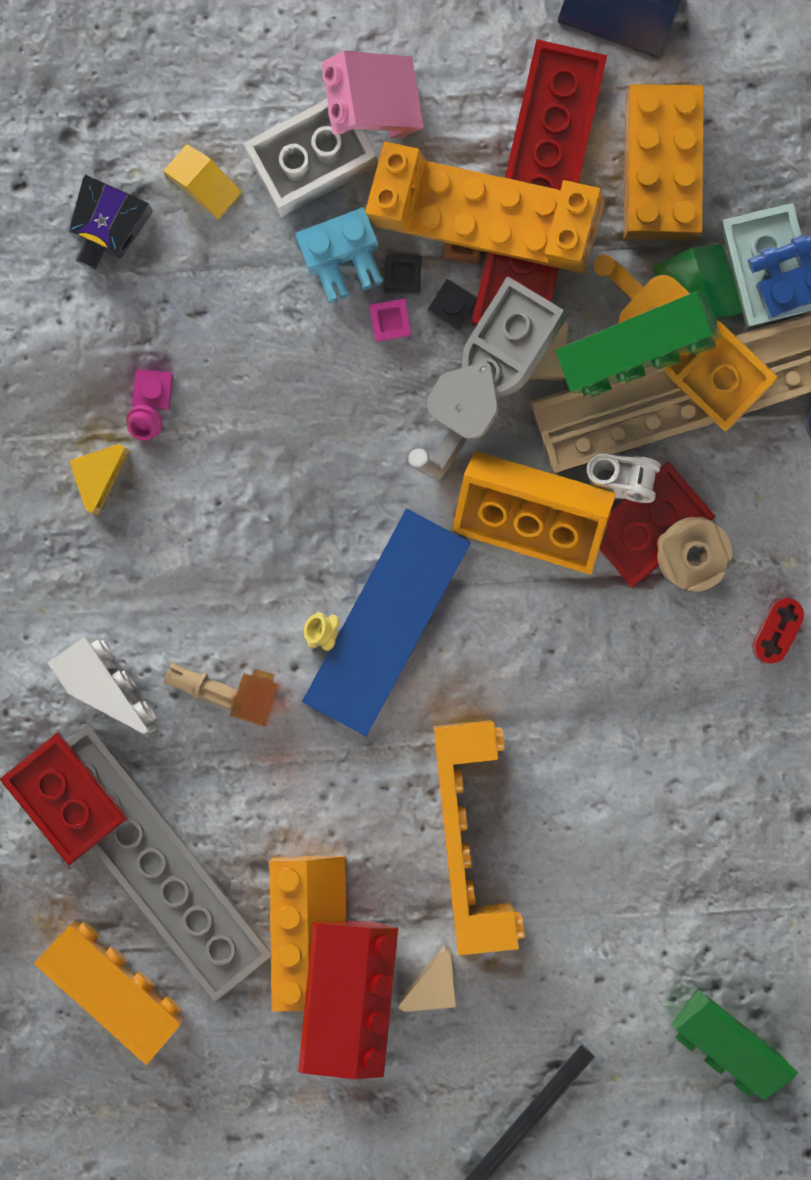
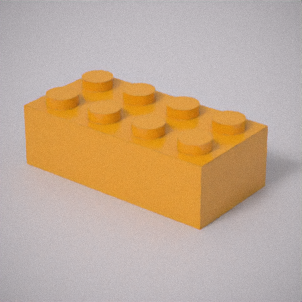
M629 85L625 96L624 240L696 241L702 233L704 85Z

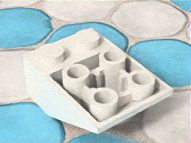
M84 637L47 662L68 694L143 734L157 729L153 723L157 719L156 714L146 701H138L132 692L137 688L135 683L125 670L122 672L117 670L112 662L116 656L105 640L100 641L96 638Z

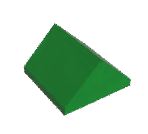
M722 244L691 248L652 267L655 277L659 275L670 276L677 280L690 294L697 291L707 295L717 321L720 322L743 314Z

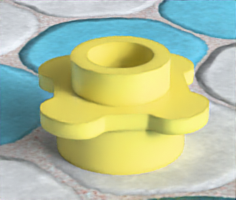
M318 612L307 620L304 626V637L309 647L316 648L317 646H322L323 650L326 651L334 647L338 633L337 628L340 624L338 616L331 615L325 617L323 613Z

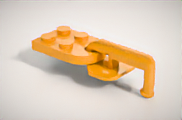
M602 254L594 260L593 268L596 274L604 277L608 276L632 299L620 313L619 323L690 294L677 280L670 276H656L643 287L611 256ZM717 321L723 337L714 341L716 344L715 348L695 355V353L689 354V351L679 355L681 362L664 369L670 379L727 432L779 377L724 324Z

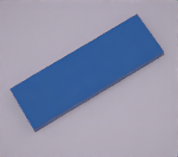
M406 508L337 635L334 647L329 650L302 702L358 733L367 736L471 543Z

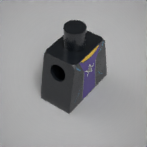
M85 174L69 230L75 239L84 243L76 262L96 270L104 252L121 259L150 218L153 210L149 203Z

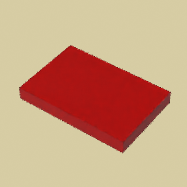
M669 461L655 474L653 491L656 496L653 502L639 503L623 499L611 510L599 549L601 554L631 588L635 587L659 566L657 541L660 535L665 533L670 526L688 517H704L710 521L716 517Z
M60 732L54 734L0 778L2 784L68 866L73 864L128 819L126 814Z

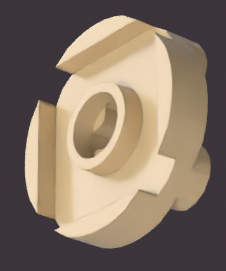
M688 517L677 521L665 533L660 535L657 541V558L662 574L668 581L688 591L700 592L718 584L726 574L723 571L727 567L728 561L731 562L732 545L727 533L704 517ZM693 546L696 548L702 547L703 551L698 555L699 561L696 563L691 559H687L689 549Z

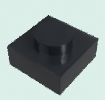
M446 279L427 312L459 331L475 305L477 297Z

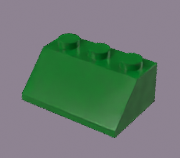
M699 989L671 1023L675 1030L678 1031L675 1038L690 1051L698 1047L707 1055L704 1061L722 1075L727 1070L737 1078L733 1084L749 1098L755 1093L765 1100L794 1079L799 1073L786 1058Z

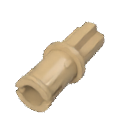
M175 662L171 663L169 667L171 671L168 670L164 678L165 685H170L193 695V699L196 701L198 698H201L227 710L233 707L238 695L236 689L208 678V673L204 672L201 675L179 666Z

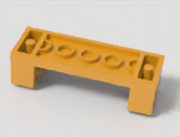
M384 141L365 214L378 228L587 274L605 202L601 189L565 180H563L561 190L426 161L418 148Z
M492 720L433 726L458 956L519 949L518 939L525 938L523 918L520 911L515 912L511 903L476 906L472 879L465 880L464 869L472 868L468 842H461L460 831L467 830L466 811L464 805H457L456 795L464 793L462 773L460 769H454L453 767L454 764L498 760V751H504L502 728H495V723Z

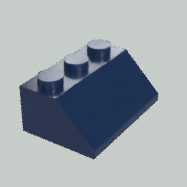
M564 0L557 22L659 59L681 0Z

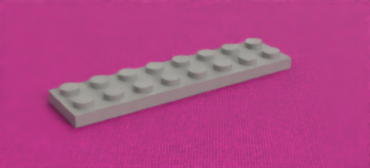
M87 724L67 742L128 817L126 821L92 847V849L210 998L216 1002L271 957V950L91 724Z

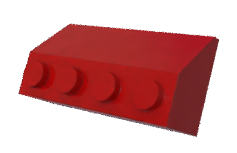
M313 921L298 1066L299 1073L347 1079L384 1077L399 928L372 921Z

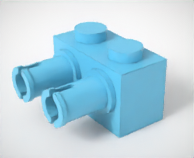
M364 207L295 233L310 276L313 274L319 275L328 303L338 301L333 286L337 287L341 300L350 295L338 266L342 263L353 262L362 285V290L372 288L367 273L371 274L375 287L384 283V278L381 276L373 252L378 250L377 239L368 216L365 214Z

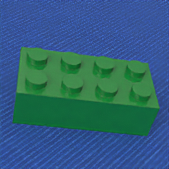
M695 291L558 348L555 352L570 392L583 393L584 397L590 395L595 397L612 390L610 385L612 382L618 380L619 383L624 381L629 383L646 376L644 370L653 366L654 368L664 369L681 362L679 355L689 351V354L695 353V355L709 351L716 347L714 341L722 338L723 335L707 295Z

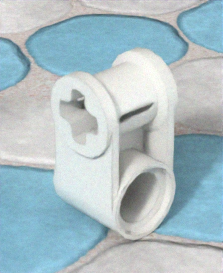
M604 453L594 456L589 461L587 474L590 485L615 492V498L628 499L639 503H651L655 500L656 496L653 491L655 474L660 471L661 464L647 457H626ZM609 470L614 472L613 476L608 480L596 478L601 471Z

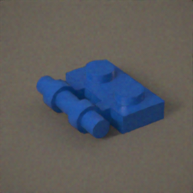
M800 235L792 238L790 244L777 249L769 247L761 250L759 256L748 259V265L752 273L765 269L769 278L756 285L769 319L811 303V235L808 237ZM796 257L799 267L782 273L779 263Z

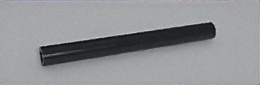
M581 1044L464 1180H489L595 1058L594 1054Z

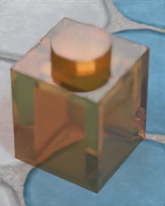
M254 668L252 675L243 673L230 716L264 727L268 726L281 686L280 683L273 682L275 675Z

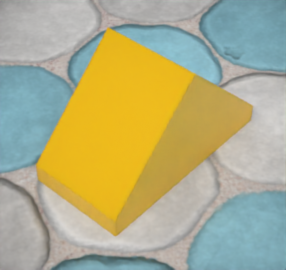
M188 144L163 171L218 220L242 194V191L209 157Z
M116 444L69 460L85 510L98 516L130 452L126 447Z

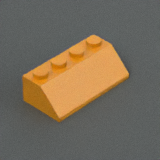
M474 451L463 476L451 532L591 575L616 493Z
M345 856L272 857L269 861L272 1012L304 1011L313 921H347Z
M75 920L33 964L147 1065L185 1019L180 1014L182 1009L170 997L165 996L163 999L153 990L154 983L140 971L135 974L125 965L127 959L121 952L112 946L107 949L97 940L100 935L92 926L86 922L80 925Z

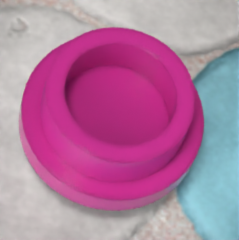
M145 405L134 406L126 417L128 432L134 438L142 441L157 436L163 426L159 413Z

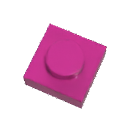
M405 299L369 305L375 343L411 337Z
M135 369L132 406L145 405L157 410L170 411L173 373Z

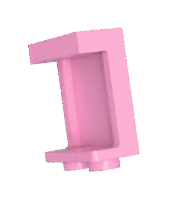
M344 50L322 62L323 81L325 83L328 112L333 134H343L351 129L389 131L390 138L401 139L424 128L412 56Z

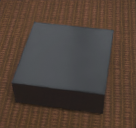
M386 255L384 293L420 295L422 256Z

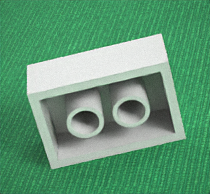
M327 99L243 143L246 153L280 217L293 212L377 167L376 154L362 129H351L343 134H333Z

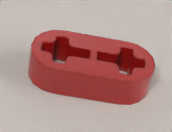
M791 598L779 599L769 608L752 645L753 654L760 662L766 664L778 663L787 655L804 619V609L798 601ZM790 605L792 607L791 614L795 616L794 621H786L782 629L777 628L782 618L777 613L778 609H784ZM774 633L779 634L775 641V646L779 648V652L777 654H770L768 657L764 656L765 648L761 646L762 641H770Z

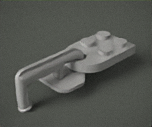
M507 276L465 344L462 354V368L441 375L428 396L427 409L429 414L450 428L449 432L432 459H430L426 450L415 449L408 456L409 465L431 478H442L466 440L478 439L487 432L499 412L498 397L516 392L529 380L568 318L569 313Z

